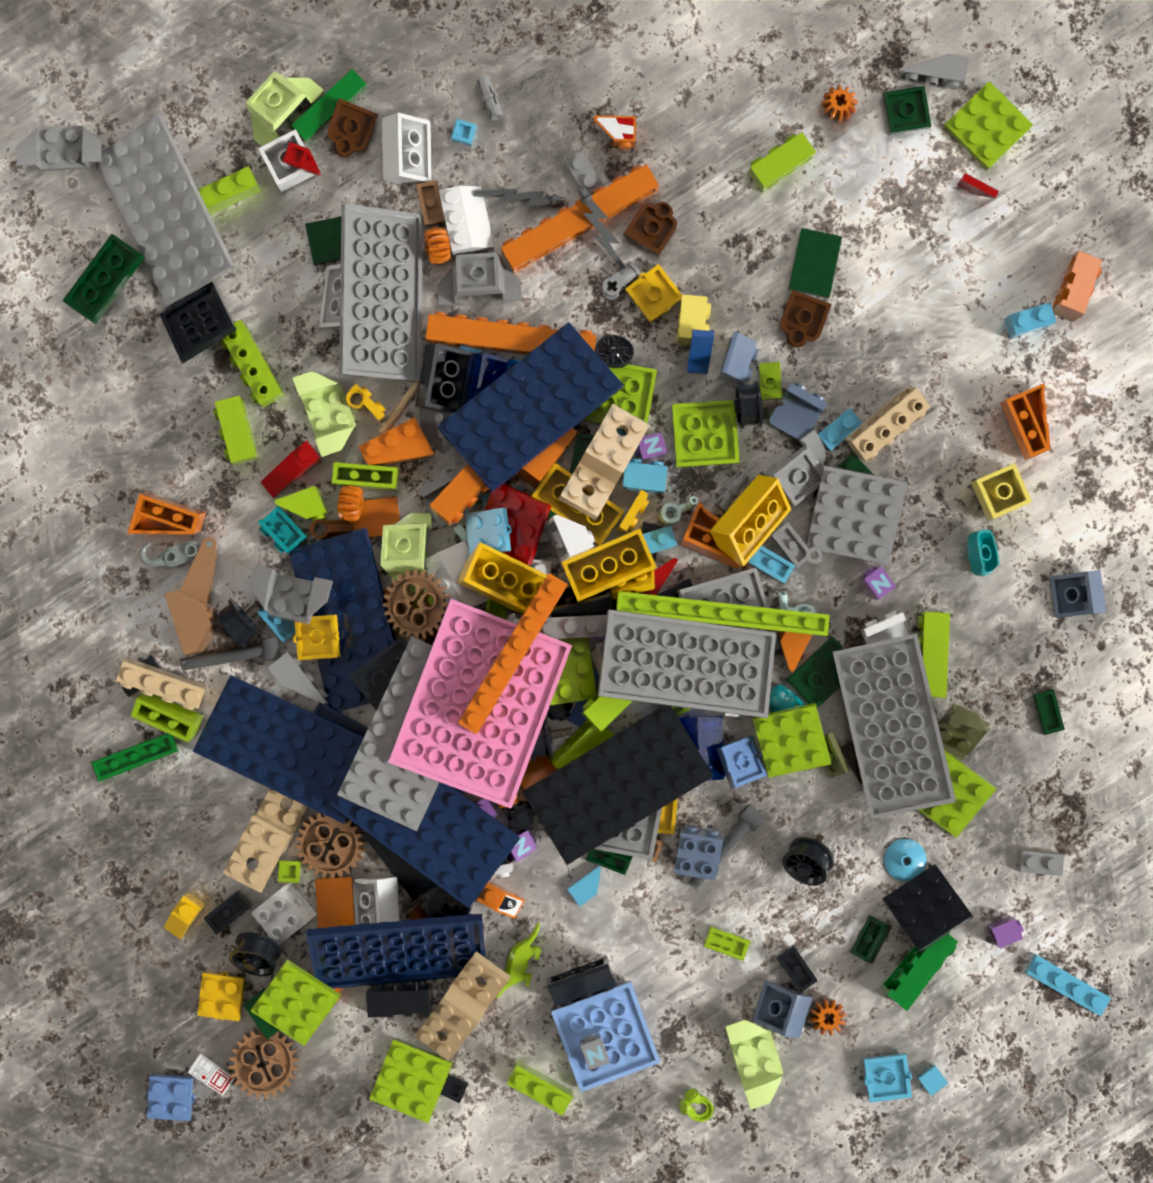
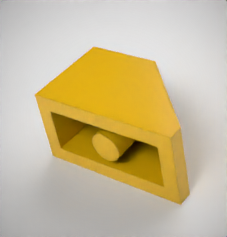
M188 892L173 909L163 928L181 940L206 904Z

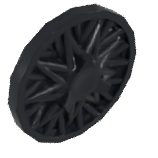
M619 335L602 337L595 347L596 354L609 368L625 367L632 361L634 356V348L630 341Z

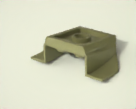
M953 703L938 722L944 749L958 760H964L965 755H969L990 730L991 724L983 720L979 713Z

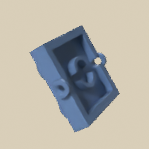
M753 735L717 748L730 789L767 776L762 762V752L758 751Z
M151 1074L149 1076V1091H147V1118L190 1121L192 1118V1103L195 1101V1094H193L194 1077Z

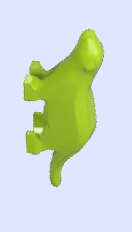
M536 923L533 932L525 939L514 944L508 951L504 972L511 977L496 998H499L505 990L523 981L529 987L532 974L525 973L531 957L534 955V959L538 960L542 950L538 945L530 946L539 932L540 923Z

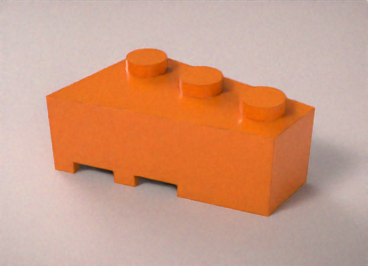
M1045 383L1000 403L1024 460L1051 450L1049 425L1046 416Z
M699 502L680 545L738 570L741 566L717 547L710 532L719 521V518L711 514Z

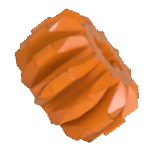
M839 84L837 89L830 87L829 93H824L823 98L825 100L822 101L821 106L826 107L824 114L831 113L830 120L837 116L838 122H841L843 117L848 120L850 113H855L856 108L854 106L857 105L858 100L853 99L856 95L855 92L848 93L849 86L842 90V86ZM838 100L842 101L841 106L837 105Z
M434 227L426 230L424 243L428 260L432 264H441L449 261L451 249L447 231L443 227Z
M344 485L341 488L337 503L339 518L346 521L359 520L364 503L362 488L353 485Z
M823 998V1005L815 1002L818 1009H811L810 1012L815 1016L809 1018L811 1022L815 1023L813 1028L815 1030L820 1029L822 1035L828 1030L829 1035L832 1036L834 1028L837 1032H840L841 1029L838 1025H845L846 1023L843 1019H840L846 1016V1013L841 1011L843 1006L841 1004L836 1005L834 999L828 1004L827 999ZM828 1013L831 1016V1020L828 1021L824 1015Z

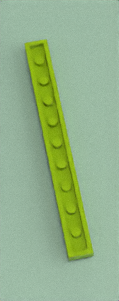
M620 591L617 593L616 611L717 625L817 636H828L830 615Z

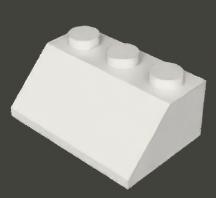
M395 113L382 118L383 181L396 184L430 182V121L401 113Z
M456 186L439 190L454 257L455 255L494 249L484 197H474V191L482 190L481 187Z
M341 264L327 266L319 328L340 331Z
M559 515L551 517L545 524L560 562L582 554L594 547V537L591 531H587L583 525Z
M467 540L426 558L424 567L428 571V575L435 574L434 581L442 579L440 587L447 586L444 594H450L451 596L446 598V602L453 599L475 607L490 599L457 584L464 564L470 557Z
M397 877L353 878L355 925L400 921Z

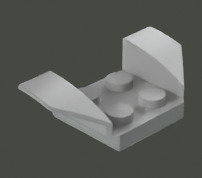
M84 126L37 128L17 145V166L34 165L43 171L87 169L91 162H102V143Z
M498 252L455 255L451 269L437 286L438 306L457 305V296L502 293L503 302L522 300L521 280L503 263Z
M814 429L799 440L803 447L769 474L764 470L758 473L759 475L778 478L788 503L793 506L799 504L819 488L825 462V444ZM758 474L752 477L748 483L750 484Z
M256 565L251 587L262 607L271 617L309 625L312 615L328 602L333 581L316 577L314 581L280 575L272 568Z

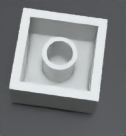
M296 129L258 148L281 192L314 176V174L283 164L282 162L289 142L305 147Z

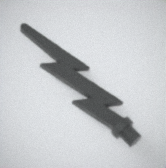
M581 188L578 190L581 197L580 202L585 204L592 212L583 213V215L603 236L595 238L619 267L623 269L625 265L610 245V243H620L598 219L609 218L592 200V195L588 194L586 188Z
M518 188L474 191V197H502L498 200V203L528 201L526 207L542 205L556 207V205L564 206L565 197H557V194L541 197L544 191L516 193Z

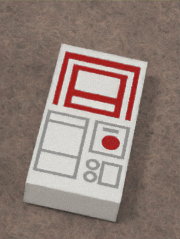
M202 1053L188 1071L189 1074L222 1096H224L236 1078H231L232 1073Z

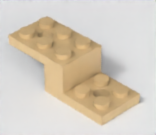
M613 404L560 495L559 500L596 520L650 425ZM616 429H623L626 432V436L619 435ZM589 488L593 495H585L582 489Z
M269 789L257 814L252 815L223 874L261 893L279 858L291 843L309 807ZM283 798L291 800L292 807L289 810H284L281 807V800ZM250 857L258 861L256 869L248 868L247 860Z
M475 952L432 1011L431 1016L425 1020L414 1037L449 1061L478 1025L489 1005L507 984L511 976L478 952ZM478 977L484 978L486 982L479 981ZM439 1031H443L447 1036H442Z

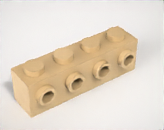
M907 386L848 435L845 440L858 458L864 461L871 460L876 457L881 448L890 445L899 433L907 431L911 423L924 417L926 411L931 407L918 388Z
M128 657L124 658L116 681L120 682L119 685L124 688L132 689L134 687L140 689L142 694L161 696V700L168 703H173V701L181 703L183 708L189 710L199 709L207 686L206 684Z

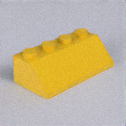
M758 474L710 530L717 547L740 566H745L791 511L779 479Z
M641 529L561 562L578 602L657 568Z
M479 542L464 564L457 584L522 615L546 577V574Z

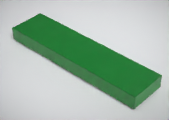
M351 69L291 125L292 128L296 129L297 133L307 142L332 119L339 98L350 102L367 87V84Z
M165 733L95 760L91 764L97 780L100 782L176 753L179 749L174 736Z

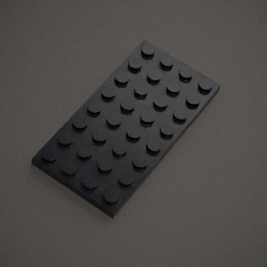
M663 705L524 789L522 793L562 859L568 865L711 779L714 775L672 706Z

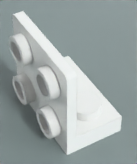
M287 883L252 912V915L278 945L317 915L293 883Z

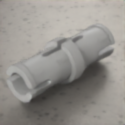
M489 76L478 78L476 81L483 96L482 101L486 104L491 120L501 118L504 114L498 103V94L494 91Z
M738 470L729 485L726 484L725 490L714 505L725 512L734 498L739 496V491L747 482L749 476Z

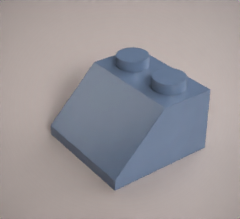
M734 331L719 379L735 384L740 382L741 385L745 383V380L749 381L753 370L749 366L751 360H756L759 350L755 348L757 342Z
M1101 570L1050 576L1056 618L1106 612Z
M765 980L752 1021L784 1037L800 1038L813 997L800 993V991Z

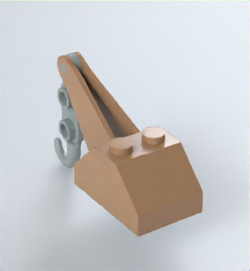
M207 537L201 544L195 541L185 542L167 548L154 559L147 558L145 554L146 549L151 546V543L144 544L140 549L139 555L142 563L146 566L175 567L193 561L180 590L166 593L165 597L183 654L193 656L205 652L219 626L214 615L217 608H213L210 604L219 547L218 541L215 538Z

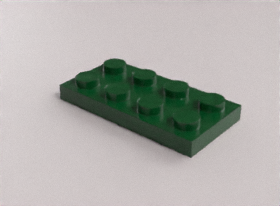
M111 233L62 301L96 325L144 260L145 256Z

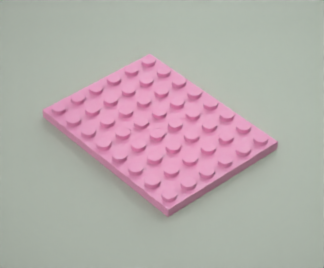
M450 599L388 763L512 808L572 645L538 633L480 731L475 735L458 725L457 721L512 633L516 623Z

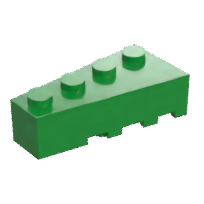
M948 934L920 953L914 946L880 988L903 1009L908 1011L935 973L942 967L946 958L955 952L958 941Z

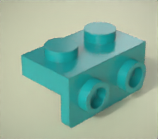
M279 506L272 510L263 520L260 519L258 521L261 526L259 530L267 538L271 536L274 539L275 543L273 545L281 553L285 551L289 554L308 537Z

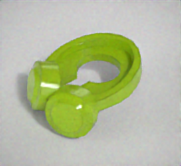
M695 1088L686 1091L685 1099L679 1102L681 1114H687L695 1121L704 1122L713 1115L714 1108L711 1101L706 1096L699 1094ZM691 1103H704L706 1110L702 1114H697Z

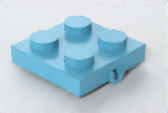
M507 508L465 514L469 556L479 542L500 552L511 551L509 533L512 532V528L508 525Z
M906 1053L863 1058L864 1079L870 1103L912 1097L910 1084L912 1074L908 1069Z

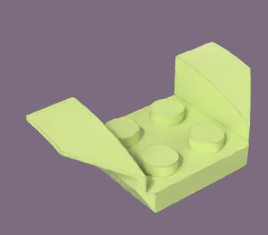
M273 72L246 102L248 111L251 114L254 140L260 146H264L280 138L275 130L302 100L306 99L310 104H313L324 90L310 78H286L279 73Z
M313 371L293 377L298 395L303 401L316 436L315 441L321 457L341 451L351 432L357 427L351 408L346 401L342 385Z
M410 513L396 524L383 525L380 565L393 580H399L398 575H405V571L411 570L413 573V570L419 569L421 574L425 570L426 531H431L432 513ZM412 584L410 591L416 593V587Z
M747 1020L725 1026L750 1110L771 1103L783 1077V1070L770 1029H764Z

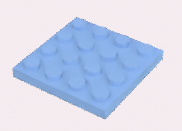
M631 980L614 986L612 990L607 992H598L590 998L580 999L568 1006L551 1010L580 1092L661 1063ZM591 1033H595V1035L600 1034L609 1055L610 1063L589 1070L580 1047V1041H583V1037Z

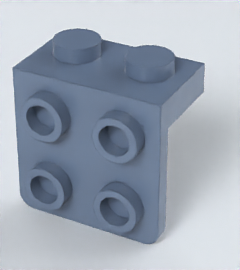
M790 383L782 396L783 406L775 408L769 419V424L800 440L812 430L828 403L824 402L825 399L819 394L813 393L812 395L806 392V388L803 385Z
M695 825L680 826L679 845L674 868L675 873L715 880L723 844L722 833L714 828L701 830Z

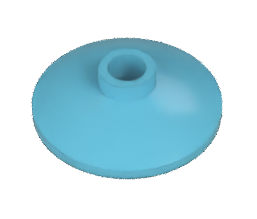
M911 839L894 841L887 848L884 855V864L887 872L893 878L900 881H910L925 870L927 863L924 849L920 844ZM905 857L910 858L908 865L903 863Z

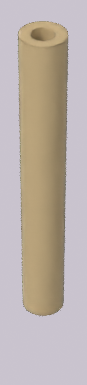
M418 381L413 382L379 429L380 433L383 434L389 431L417 393Z

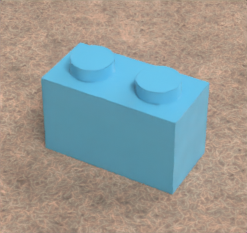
M1051 303L1010 314L1004 319L1010 339L1049 328L1057 323Z
M631 459L624 470L622 489L636 491L641 489L645 492L664 494L668 466H663V462L651 461V464H642V460Z

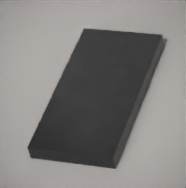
M363 832L364 838L391 873L397 877L398 882L413 901L437 885L369 833Z

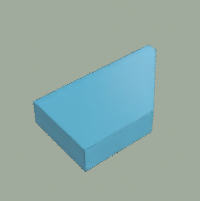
M597 866L567 888L579 906H582L597 894L601 871L600 866Z

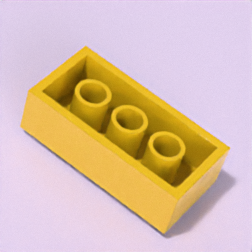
M555 463L532 497L552 505L550 510L557 515L585 526L587 531H591L595 540L594 544L596 546L602 545L625 511L607 500L599 516L594 520L559 500L572 474ZM589 488L582 489L585 495H593Z

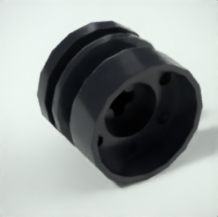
M436 885L428 896L426 913L429 918L468 915L471 912L473 903L468 908ZM448 898L456 902L453 908L445 904Z

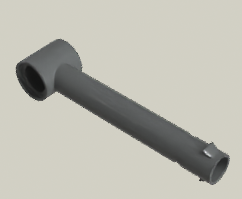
M278 637L259 640L260 645L180 658L181 669L184 671L262 657V661L279 659L281 657Z
M750 803L738 815L737 818L740 822L723 840L719 865L750 829L753 832L756 831L766 819ZM692 877L688 883L698 890L707 879Z

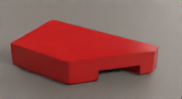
M289 142L282 161L283 164L320 177L321 172L310 149Z
M967 173L961 177L957 186L978 196L995 199L999 193V190Z

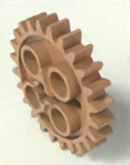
M419 569L413 570V573L410 570L405 571V575L399 574V580L394 579L391 581L394 587H387V590L391 593L384 595L389 600L388 603L383 604V606L389 607V610L384 615L391 616L387 622H394L393 630L400 628L399 635L407 633L408 639L411 636H414L416 639H421L422 636L423 638H429V633L431 635L437 634L436 629L439 630L440 622H442L446 612V606L449 604V602H446V598L451 596L450 594H444L447 586L440 587L442 579L434 581L435 574L428 576L427 570L422 571L421 574ZM412 584L416 587L415 595L410 591ZM430 595L434 598V604L432 606L428 602V597ZM402 603L406 605L407 610L405 614L401 611ZM420 614H422L424 617L423 624H421L418 619Z
M320 812L317 813V817L312 814L309 817L310 821H304L303 825L305 827H301L298 830L302 835L296 837V840L301 842L296 845V848L302 849L297 856H304L305 858L301 864L308 863L307 870L309 871L314 868V875L316 876L319 872H322L323 878L328 873H330L331 879H334L336 873L340 878L344 875V871L349 874L352 871L351 867H357L358 863L356 861H361L363 858L360 854L365 849L360 846L365 843V840L359 839L363 832H357L359 826L357 824L353 826V821L350 819L346 820L345 824ZM321 826L328 827L330 834H324ZM339 828V832L332 843V848L328 851L326 859L322 860V856L334 835L335 829ZM340 836H346L349 839V843H343L340 840ZM312 845H318L321 848V852H315ZM331 854L338 855L340 862L333 861Z
M252 1030L251 1037L247 1034L243 1035L245 1042L240 1040L236 1042L239 1049L232 1048V1052L236 1056L229 1057V1060L233 1061L234 1064L229 1066L228 1069H233L235 1072L230 1077H237L238 1080L235 1082V1086L243 1085L240 1092H243L245 1089L249 1090L248 1097L253 1092L256 1093V1099H259L261 1094L264 1095L265 1099H268L270 1092L276 1097L277 1089L283 1093L285 1091L283 1085L291 1086V1082L288 1079L296 1078L292 1071L299 1069L298 1066L293 1065L294 1062L299 1060V1058L293 1057L297 1049H290L293 1041L286 1043L287 1035L280 1038V1031L267 1040L260 1030L259 1034ZM271 1043L276 1047L275 1054L270 1055L266 1053V1044ZM257 1045H259L261 1048L263 1060L269 1061V1064L266 1066V1069L272 1079L271 1082H269L267 1079L265 1067L259 1065V1063L262 1061V1058L256 1048ZM250 1051L255 1054V1061L253 1063L246 1061V1052ZM274 1064H280L283 1067L281 1075L273 1073L272 1067ZM254 1072L262 1074L263 1080L261 1083L253 1081L252 1075Z

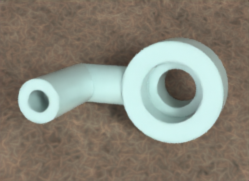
M693 496L686 503L679 506L674 503L665 504L659 511L660 520L666 525L676 524L680 520L682 513L691 510L698 503V498ZM666 512L671 513L672 518H668Z
M779 592L780 609L815 613V608L809 604H801L795 608L788 607L787 592Z

